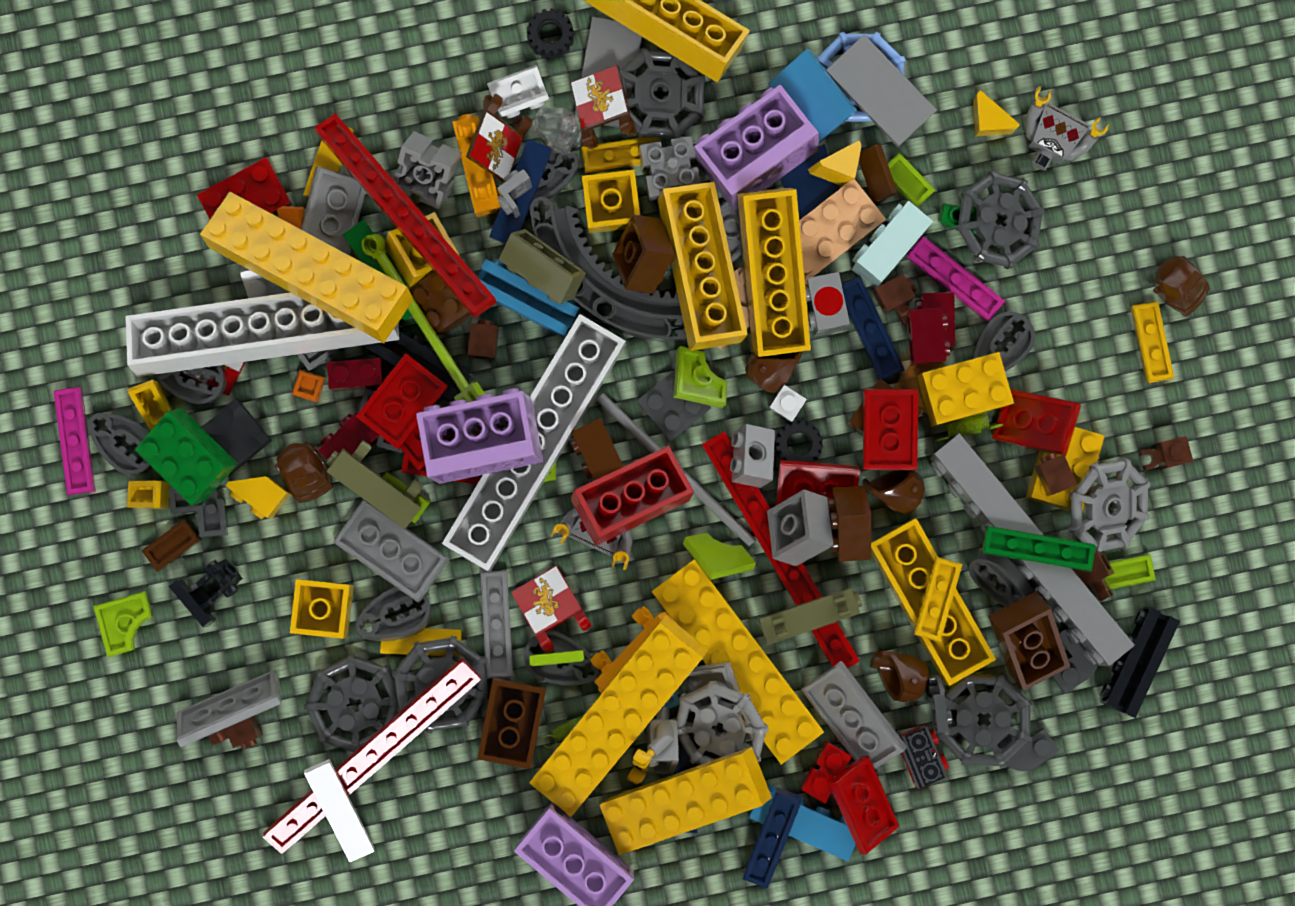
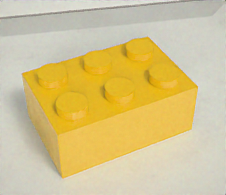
M1000 352L924 372L917 376L931 427L1014 404Z
M1075 427L1065 457L1077 485L1054 495L1046 496L1034 467L1025 499L1071 512L1070 491L1073 492L1090 470L1089 466L1095 462L1097 463L1105 436ZM1039 450L1035 466L1042 464L1040 458L1052 453ZM1082 502V513L1085 507L1084 502Z

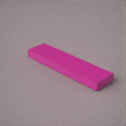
M924 236L920 238L906 256L908 260L948 292H954L958 300L987 323L1005 302V300Z
M82 387L54 390L67 495L96 492Z

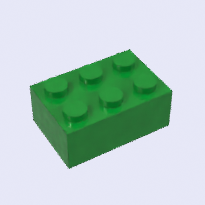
M182 408L167 411L135 449L191 506L205 502L238 464Z

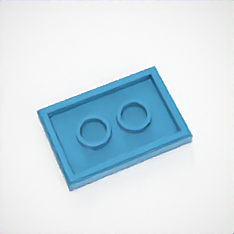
M806 49L768 83L773 89L779 85L784 88L818 131L819 143L857 112L856 108L810 49Z

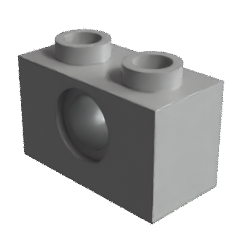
M745 424L734 432L731 441L734 451L730 464L732 482L761 488L773 480L775 430Z

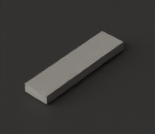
M508 571L480 572L487 679L493 676L499 678L513 677Z

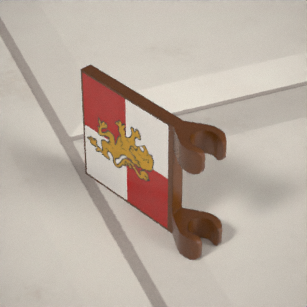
M616 64L570 82L581 127V140L585 147L593 149L599 145L593 128L618 119L622 133H626V135L636 133L619 65Z
M494 94L493 97L486 95L483 100V112L466 157L502 182H505L504 178L511 172L523 137L530 129L533 121L527 115H524L523 118L516 116L512 128L494 115L501 107L503 98L498 94Z

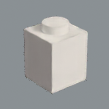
M783 385L769 408L792 422L807 399Z

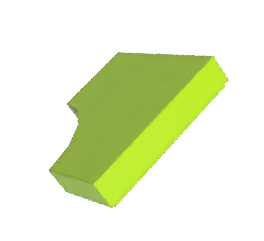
M683 346L677 349L673 397L723 408L726 405L727 380L718 377L710 370L706 362L705 351H689V348Z
M707 532L685 537L683 541L685 548L710 580L750 571L756 565V562L742 545L732 546L723 544L713 539Z
M147 591L93 606L107 657L135 650L137 630L146 620L154 617Z

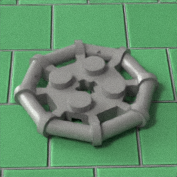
M1123 457L1118 461L1101 464L1095 462L1089 466L1090 470L1073 492L1070 491L1071 524L1068 527L1069 531L1082 542L1096 544L1095 552L1099 551L1101 553V551L1116 548L1126 549L1130 546V540L1145 520H1149L1148 488L1151 486L1148 478H1144L1127 458ZM1117 472L1115 479L1107 480V473ZM1128 477L1134 482L1130 488L1126 483ZM1096 480L1097 485L1091 487V485H1092V484L1094 483V481ZM1082 502L1086 503V518L1082 519ZM1111 502L1115 503L1114 507H1112L1109 512V504ZM1128 519L1132 520L1127 527L1125 523L1128 521ZM1091 527L1097 531L1094 538L1086 531ZM1115 534L1116 536L1115 538L1107 539V535Z
M710 681L708 685L688 694L683 693L679 697L680 705L676 717L678 739L690 757L689 761L692 764L697 763L701 765L715 760L703 755L706 750L724 757L749 747L753 748L758 763L761 761L760 753L765 734L769 729L768 724L763 722L748 693L743 694L719 685L717 681ZM709 696L711 699L710 704L702 705L699 700ZM721 697L733 701L737 704L734 705L726 701L721 700ZM742 708L744 709L751 723H748L747 720H743L741 716ZM689 709L696 713L694 723L687 722ZM721 723L723 724V729L727 730V732L721 733L715 726ZM688 733H694V740L700 746L698 749ZM748 733L754 735L751 746L746 743Z

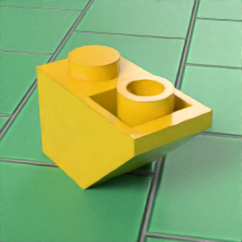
M266 476L228 481L225 485L231 490L229 495L239 503L246 501L252 506L250 511L260 519L264 517L273 519L291 495L284 487Z

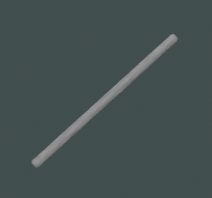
M604 393L596 400L650 453L662 449ZM683 470L694 490L693 494L749 547L756 539Z

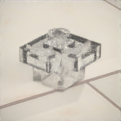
M565 108L537 109L532 133L546 141L549 147L561 155H570L572 147H580L581 127L577 116Z

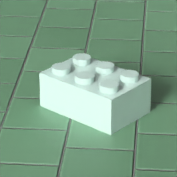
M910 201L904 207L898 204L886 220L889 223L887 227L881 224L869 240L872 244L869 247L864 244L852 260L855 265L851 270L874 289L883 282L933 222Z

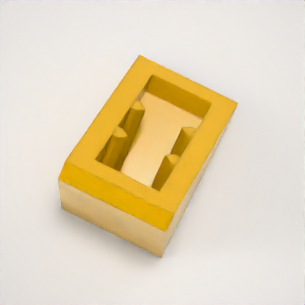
M981 90L973 99L975 136L1013 134L1020 124Z
M857 141L824 158L808 169L809 173L843 187L855 179L862 144L860 141Z
M150 380L127 389L149 430L155 427L167 411H171L163 386L159 382Z
M128 481L127 507L169 509L170 484L163 481Z

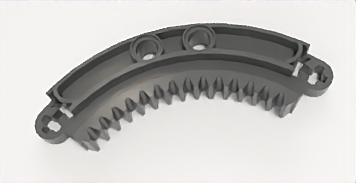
M537 197L531 202L530 215L535 236L586 272L582 281L583 288L581 291L576 292L573 298L578 307L598 322L629 336L660 342L687 340L683 330H675L677 336L671 337L672 328L669 322L676 321L674 327L683 325L677 292L675 297L671 298L669 292L666 291L664 297L661 298L658 290L655 291L653 296L645 292L639 293L638 291L625 290L624 285L621 284L620 275L612 279L613 270L610 269L604 272L606 268L605 263L597 264L599 261L598 255L591 256L593 249L591 246L586 247L588 245L587 238H581L584 235L583 229L578 228L581 224L580 219L576 218L579 216L577 208L565 206V208L554 209L552 202L546 197ZM540 203H544V206L549 208V210L545 211V220L552 219L553 225L540 223L535 226V220L541 222L539 212H534V209L539 208ZM601 304H609L612 311L607 316H601L598 314L597 308Z

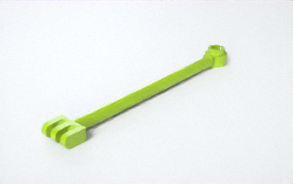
M372 234L363 238L362 249L365 254L372 256L374 260L376 259L387 276L405 285L386 255V241L384 237L379 234ZM413 298L408 310L461 391L454 397L455 400H466V403L476 401L477 396L485 394L478 382L468 384Z

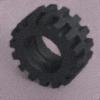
M552 8L550 11L543 9L541 13H535L534 18L530 19L529 26H527V39L530 48L533 49L537 56L541 55V58L546 59L548 57L550 60H554L555 57L561 58L565 52H569L570 46L573 45L574 30L570 19L562 11L556 12ZM552 24L559 27L562 34L558 42L546 44L540 39V30L545 25Z
M795 420L785 424L775 438L774 445L777 456L780 460L814 463L820 456L823 448V439L819 433L820 431L812 423L804 420ZM795 433L804 434L810 442L809 450L803 455L792 454L788 449V439Z

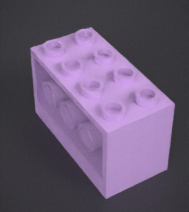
M781 85L774 89L773 87L767 89L760 96L761 99L754 104H746L741 108L736 117L724 120L719 124L718 130L711 135H703L694 146L698 166L711 182H715L716 189L734 212L739 209L737 194L765 190L819 151L818 131Z
M514 388L503 391V395L493 397L492 394L477 396L476 401L466 403V400H456L450 402L448 407L440 408L439 405L425 407L424 412L416 413L427 477L441 484L544 462L532 399L523 391Z
M553 802L550 803L521 838L514 850L516 854L578 906H613L634 880V870Z

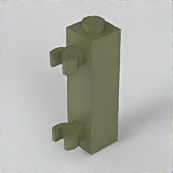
M364 440L358 445L353 454H350L344 448L339 453L335 450L326 461V464L329 465L326 472L406 529L421 509V505L413 499L424 485L414 478L403 493L361 462L372 448Z
M848 587L758 618L766 643L770 645L860 614L859 607L862 606V602L858 592H853L852 588Z

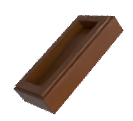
M881 144L873 145L860 152L859 163L873 203H879L897 194L898 192Z
M183 519L144 548L142 552L154 569L160 572L199 543L201 538L187 519Z

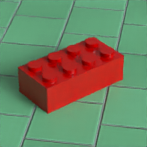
M667 446L575 489L571 501L593 543L597 546L689 502L694 490L672 450Z

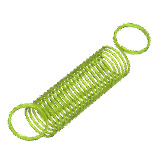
M987 414L953 421V423H946V428L948 427L947 432L950 437L958 435L960 432L962 434L966 433L967 430L972 432L984 429V426L985 428L990 427V429L1004 426L1003 424L989 426ZM949 436L945 438L936 439V441L949 439Z
M582 715L569 723L567 722L564 725L557 726L556 729H552L554 736L547 735L544 739L552 736L555 739L557 737L558 741L559 739L561 741L562 737L564 739L565 735L567 736L569 731L573 729L575 722L582 718ZM558 728H559V730H560V728H561V730H562L561 734H560V732H559V734H558V732H557Z

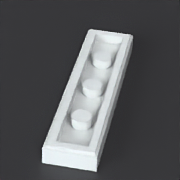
M330 759L305 769L304 774L349 862L374 852V846Z

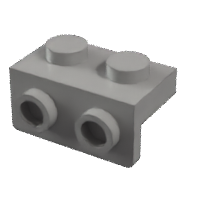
M524 169L520 172L517 170L512 171L504 178L505 182L497 187L500 194L497 197L500 206L507 215L512 213L515 218L520 216L514 200L532 188L530 177Z

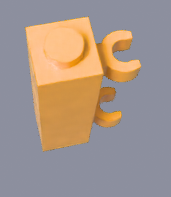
M473 114L461 115L457 118V121L452 123L459 151L462 152L461 159L475 215L478 218L499 213L501 206L497 199L498 192L494 176L466 157L479 123L478 115L473 116Z
M645 606L641 609L638 608L632 615V618L644 627L643 631L613 662L603 650L599 653L597 652L590 659L591 663L603 672L594 681L600 693L605 690L663 617L667 615L673 620L666 611L654 618Z

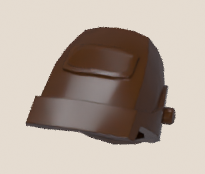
M1173 256L1170 260L1163 262L1159 265L1156 277L1153 279L1155 286L1153 292L1158 294L1168 306L1185 317L1201 305L1210 290L1209 284L1202 273L1185 256Z
M803 351L762 357L752 353L745 367L746 376L758 388L776 394L791 378Z
M307 442L303 444H289L277 456V464H275V468L279 470L284 485L298 503L317 499L333 488L330 474L326 472L327 465L318 453L319 447L317 445L312 447Z
M893 470L872 481L866 478L862 480L865 489L878 498L881 503L895 512L898 511L906 515L914 511L921 504L925 492L923 478L915 470Z
M889 651L877 652L870 662V668L877 669L885 689L894 701H916L923 695L929 679L926 662L912 655L897 654Z

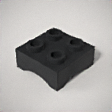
M238 399L232 400L221 412L201 426L238 463L229 473L231 475L272 442V439Z

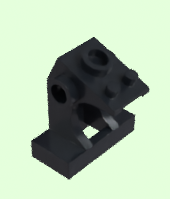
M227 559L220 562L216 560L210 562L203 569L206 574L190 587L183 579H176L168 586L202 627H209L216 621L208 609L224 596L229 598L239 590L237 584L243 578L238 573L236 566ZM212 578H215L220 584L221 589L211 597L203 586Z

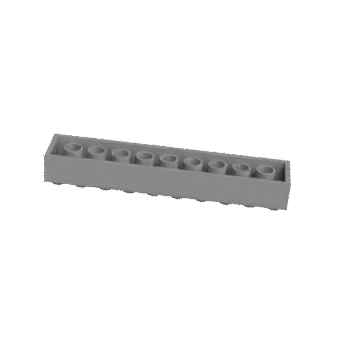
M960 433L929 458L931 470L938 477L943 476L949 483L946 486L949 492L955 498L959 496L966 504L963 508L971 518L977 517L982 523L980 528L984 534L986 526L1043 535ZM1008 558L1015 563L1026 580L1028 579L1033 585V593L1037 592L1048 603L1054 619L1058 623L1062 621L1069 629L1066 633L1075 644L1079 642L1086 650L1083 652L1085 657L1093 665L1097 663L1099 666H1110L1135 646L1071 568Z

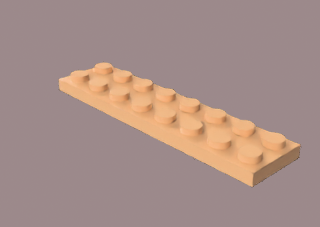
M855 179L845 184L799 220L805 281L807 278L816 276L886 221V218ZM743 264L734 271L746 329H748L750 321ZM724 345V346H718V349L721 350V349L724 348L726 345Z

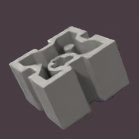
M413 131L401 147L397 162L400 166L395 171L393 180L407 196L410 197L413 193L421 196V202L440 209L451 193L455 179L453 174L458 168L462 152L445 144H442L440 148L432 145L433 139Z
M692 136L671 139L669 147L664 148L661 146V141L639 146L638 153L641 170H648L649 176H646L644 180L648 202L657 201L663 189L701 184L698 167L691 168L690 164L696 157Z

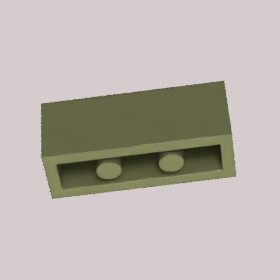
M526 229L511 233L499 258L501 262L506 264L508 270L518 273L526 279L530 286L539 288L547 294L551 301L559 304L574 298L586 275L585 271Z

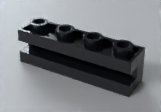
M400 325V340L366 344L364 346L393 366H396L402 357L408 354L449 387L442 397L450 402L456 401L454 397L461 392L434 350L432 352L424 347L426 342L418 336L412 334L410 338L402 333L404 328ZM457 362V367L470 385L473 381L472 376L469 375L471 370Z
M1144 607L1143 610L1140 609L1134 619L1136 626L1133 633L1127 635L1135 646L1114 662L1111 672L1114 674L1110 682H1106L1101 690L1100 696L1102 700L1100 703L1129 717L1136 718L1180 620L1172 616H1166L1153 607Z

